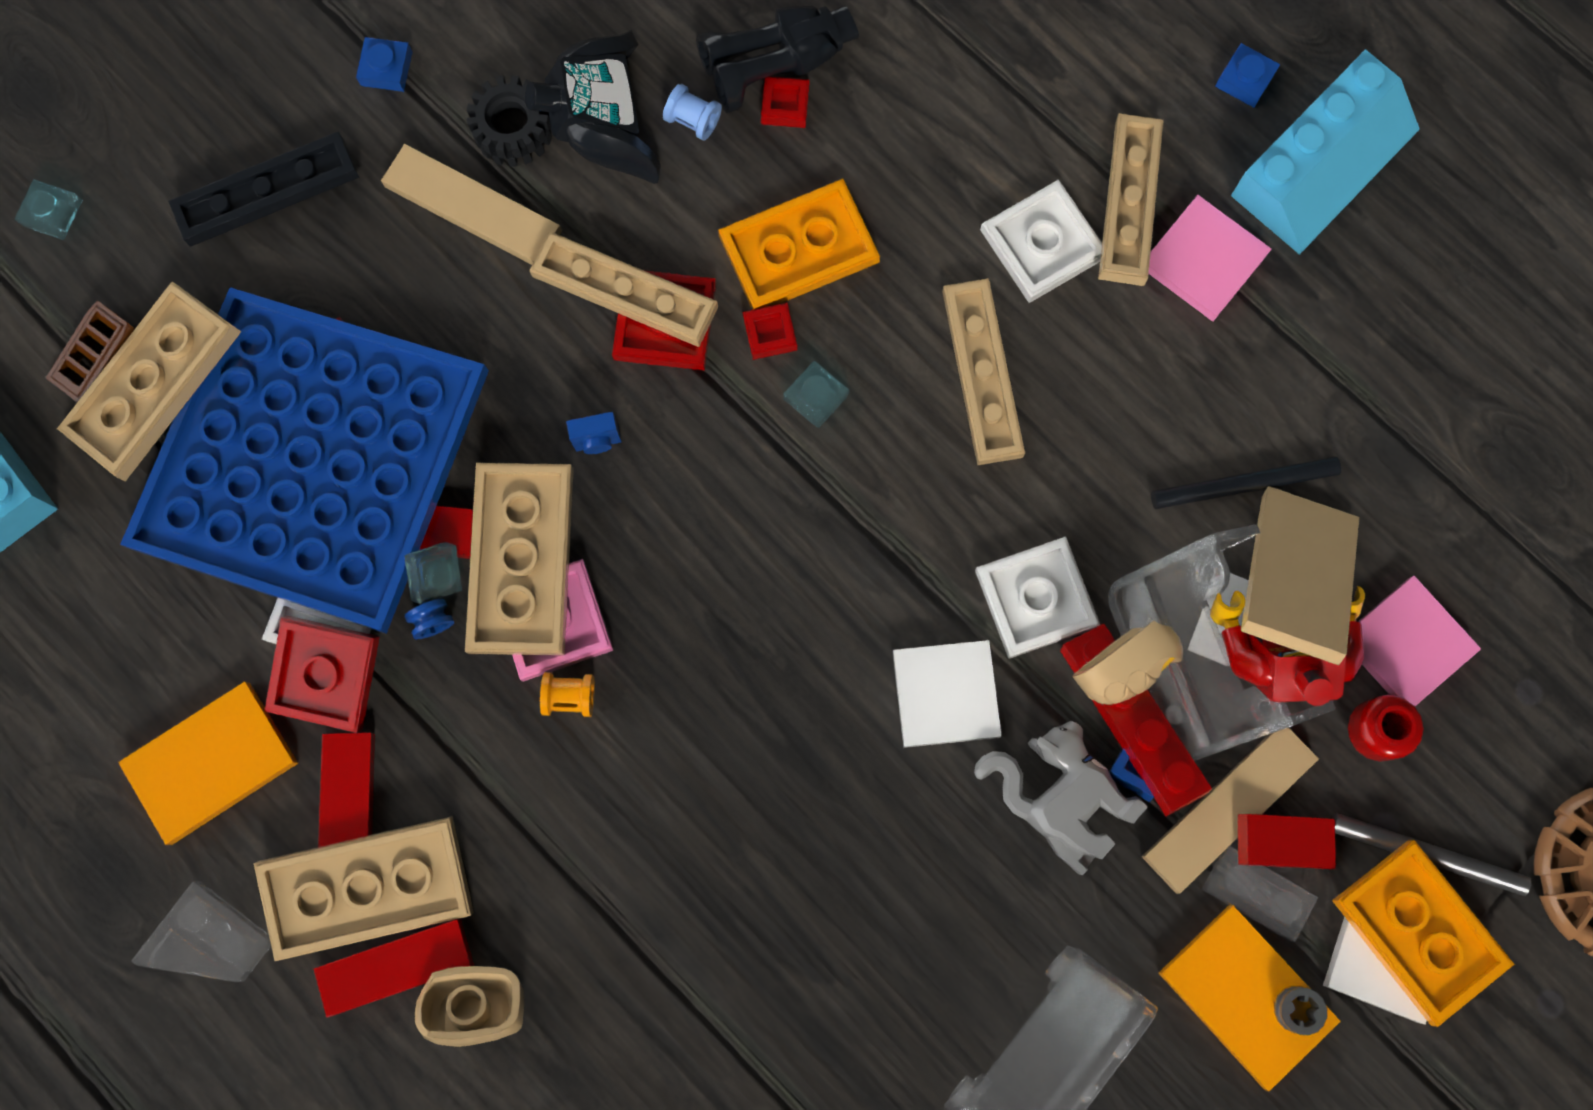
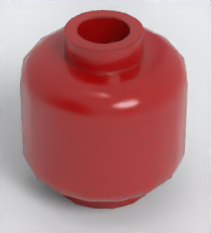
M1394 695L1377 696L1359 704L1350 715L1347 727L1349 739L1356 751L1368 759L1379 762L1404 758L1414 752L1422 741L1424 731L1422 717L1416 707L1405 698Z

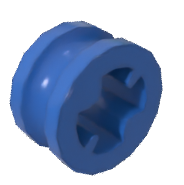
M437 599L423 603L405 614L406 622L414 624L415 628L411 634L415 640L434 636L454 624L453 617L445 614V609L448 607L446 600Z

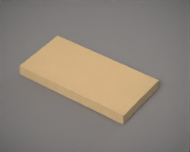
M172 281L57 429L111 474L126 482L241 331Z
M476 463L465 640L466 653L565 655L573 467L571 464Z
M1268 486L1261 498L1241 631L1340 665L1347 655L1359 517Z
M453 816L254 863L274 961L468 917L474 913Z

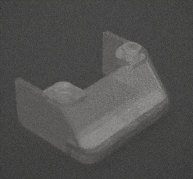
M1257 524L1212 533L1119 578L1112 584L1109 590V607L1121 636L1132 628H1144L1155 620L1160 624L1172 627L1180 637L1183 646L1182 661L1170 663L1161 672L1160 677L1156 679L1157 681L1148 691L1194 761L1336 710L1333 701L1330 700L1324 705L1314 706L1291 715L1286 702L1270 701L1256 686L1244 690L1239 677L1233 673L1230 667L1222 635L1217 624L1210 617L1211 609L1207 600L1216 597L1217 593H1223L1229 584L1230 571L1222 551L1260 534L1261 532Z
M1066 946L1045 973L1051 979L1047 987L1048 994L985 1075L983 1073L974 1080L969 1075H966L953 1090L944 1107L946 1110H1086L1148 1029L1156 1016L1158 1008L1084 951L1076 947Z

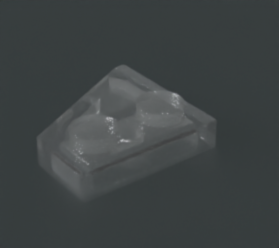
M193 881L131 961L137 966L231 982H243L271 947L269 934L202 882Z

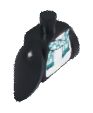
M631 30L620 35L586 39L571 45L557 57L556 63L546 76L544 83H528L525 92L526 107L532 111L549 112L552 135L557 140L568 142L586 160L605 168L638 177L653 184L658 183L661 169L658 157L648 145L637 137L639 127L626 61L639 45L633 31Z

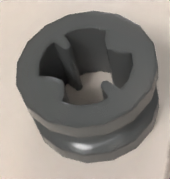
M1296 986L1286 988L1277 996L1274 1003V1013L1277 1021L1284 1029L1299 1035H1311L1318 1032L1326 1022L1327 1007L1324 999L1317 992L1309 988ZM1296 997L1298 1001H1309L1311 1007L1306 1011L1309 1019L1306 1023L1299 1019L1291 1020L1290 1014L1295 1010L1292 1001Z

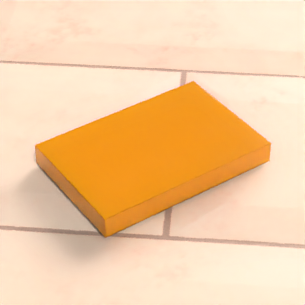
M844 179L718 229L720 240L752 310L781 304L880 263V255Z
M241 683L118 762L165 845L175 844L298 764L269 713L264 711L265 707L251 683Z
M1407 840L1332 900L1431 1026H1440L1515 965L1415 840Z
M1228 905L1158 972L1259 1085L1268 1092L1341 1022L1327 1007L1326 1022L1314 1034L1299 1035L1284 1029L1280 1025L1274 1013V1003L1277 996L1284 989L1291 986L1311 988L1234 905ZM1296 997L1292 1001L1295 1010L1290 1014L1291 1020L1299 1019L1306 1023L1309 1020L1306 1011L1311 1007L1309 1001H1298Z

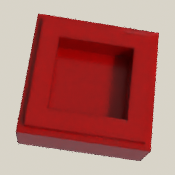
M766 77L761 124L806 128L810 80Z
M788 303L742 312L752 360L797 351V342Z

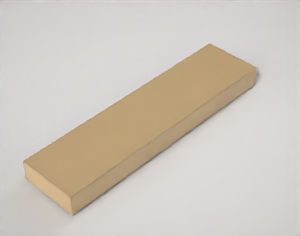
M1118 114L1115 122L1099 280L1145 286L1148 279L1163 120Z
M406 144L403 145L381 179L385 188L533 265L549 231L558 235L562 232L559 224Z
M549 231L530 269L532 277L697 347H700L718 309V302L551 231Z
M989 278L943 286L942 293L977 465L1023 458L1025 450Z
M1285 723L1279 724L1141 857L1176 894H1180L1238 838V814L1262 815L1319 758Z

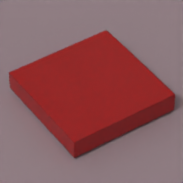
M646 271L715 300L716 278ZM618 313L612 351L613 360L705 371L711 324L700 347H697Z
M292 616L281 617L264 711L355 733L363 730L380 636Z

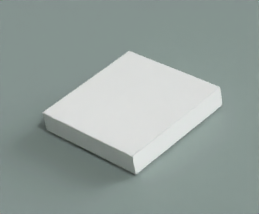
M1059 179L981 225L980 231L1029 303L1096 265L1101 259L1102 242Z
M1066 537L990 562L975 569L1008 659L1082 634L1100 625Z
M989 640L893 650L903 748L1001 737Z
M1344 916L1323 986L1426 1025L1427 1020Z

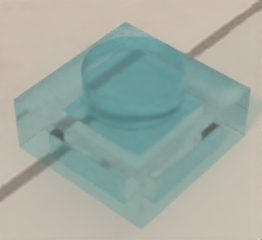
M33 179L15 220L23 227L64 240L83 200L73 192Z
M813 361L783 393V399L814 426L819 428L849 396V389L816 361Z
M443 542L404 555L411 601L423 604L462 591L456 545Z

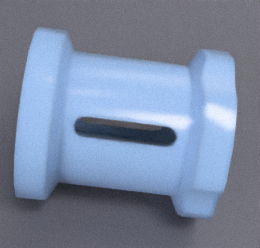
M677 84L670 93L664 107L663 120L668 123L676 121L696 131V137L705 141L712 134L719 121L722 104L715 100L709 103L689 93L687 86Z

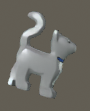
M1073 721L1054 727L1043 737L1039 736L1038 739L1032 738L1028 742L1030 748L1042 760L1063 772L1060 778L1037 799L1032 800L1024 797L1022 794L1023 772L1015 758L1005 752L994 751L982 756L975 765L974 773L976 778L982 780L994 771L1001 772L1004 777L1003 801L1011 812L1025 819L1042 834L1055 854L1079 875H1083L1088 870V866L1095 857L1103 859L1115 845L1114 841L1107 834H1095L1086 823L1099 807L1116 818L1134 824L1148 808L1137 796L1125 798L1119 792L1108 769L1087 753L1083 742V728Z

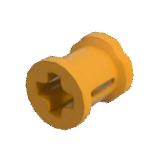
M544 672L540 689L541 715L550 716L552 711L581 712L584 717H592L595 694L594 676L592 674H585L583 679L554 677L552 672Z

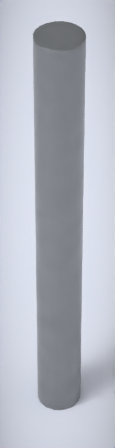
M1335 813L1332 819H1335L1336 834L1390 852H1394L1407 840H1415L1438 868L1522 896H1526L1531 888V878L1339 813Z

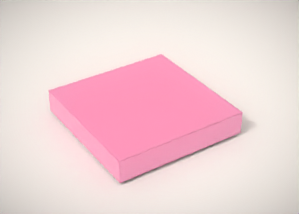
M1197 195L1150 252L1148 274L1214 322L1272 249L1201 196Z
M583 559L569 563L565 655H512L519 678L523 682L541 676L544 672H553L613 651V646Z
M1415 576L1408 578L1358 621L1362 624L1364 650L1362 665L1389 695L1405 698L1414 706L1418 705L1481 650L1477 643Z

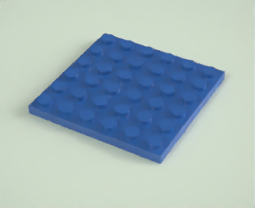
M230 287L218 315L240 330L241 333L172 421L120 545L387 634L489 370L482 363Z

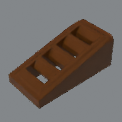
M97 300L81 320L47 374L46 379L78 402L135 328ZM109 327L114 330L110 339L104 335ZM96 342L104 346L100 355L91 349ZM84 356L94 362L90 371L79 363ZM72 370L84 378L80 387L66 377Z

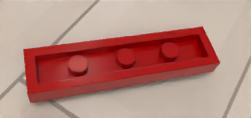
M1103 623L1064 643L1060 652L1075 674L1081 667L1112 644L1115 639ZM1148 689L1126 701L1112 705L1100 704L1092 700L1166 817L1207 795L1212 790V787Z

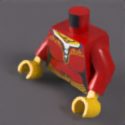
M1357 586L1354 602H1351L1347 655L1340 665L1242 632L1238 619L1245 607V597L1241 592L1234 591L1229 607L1223 603L1221 594L1217 593L1210 610V617L1216 624L1225 627L1221 635L1230 667L1237 677L1254 684L1270 701L1274 702L1307 701V703L1313 706H1321L1330 700H1338L1343 696L1344 683L1353 680L1364 660L1362 624L1356 621L1361 614L1365 599V592L1360 586Z

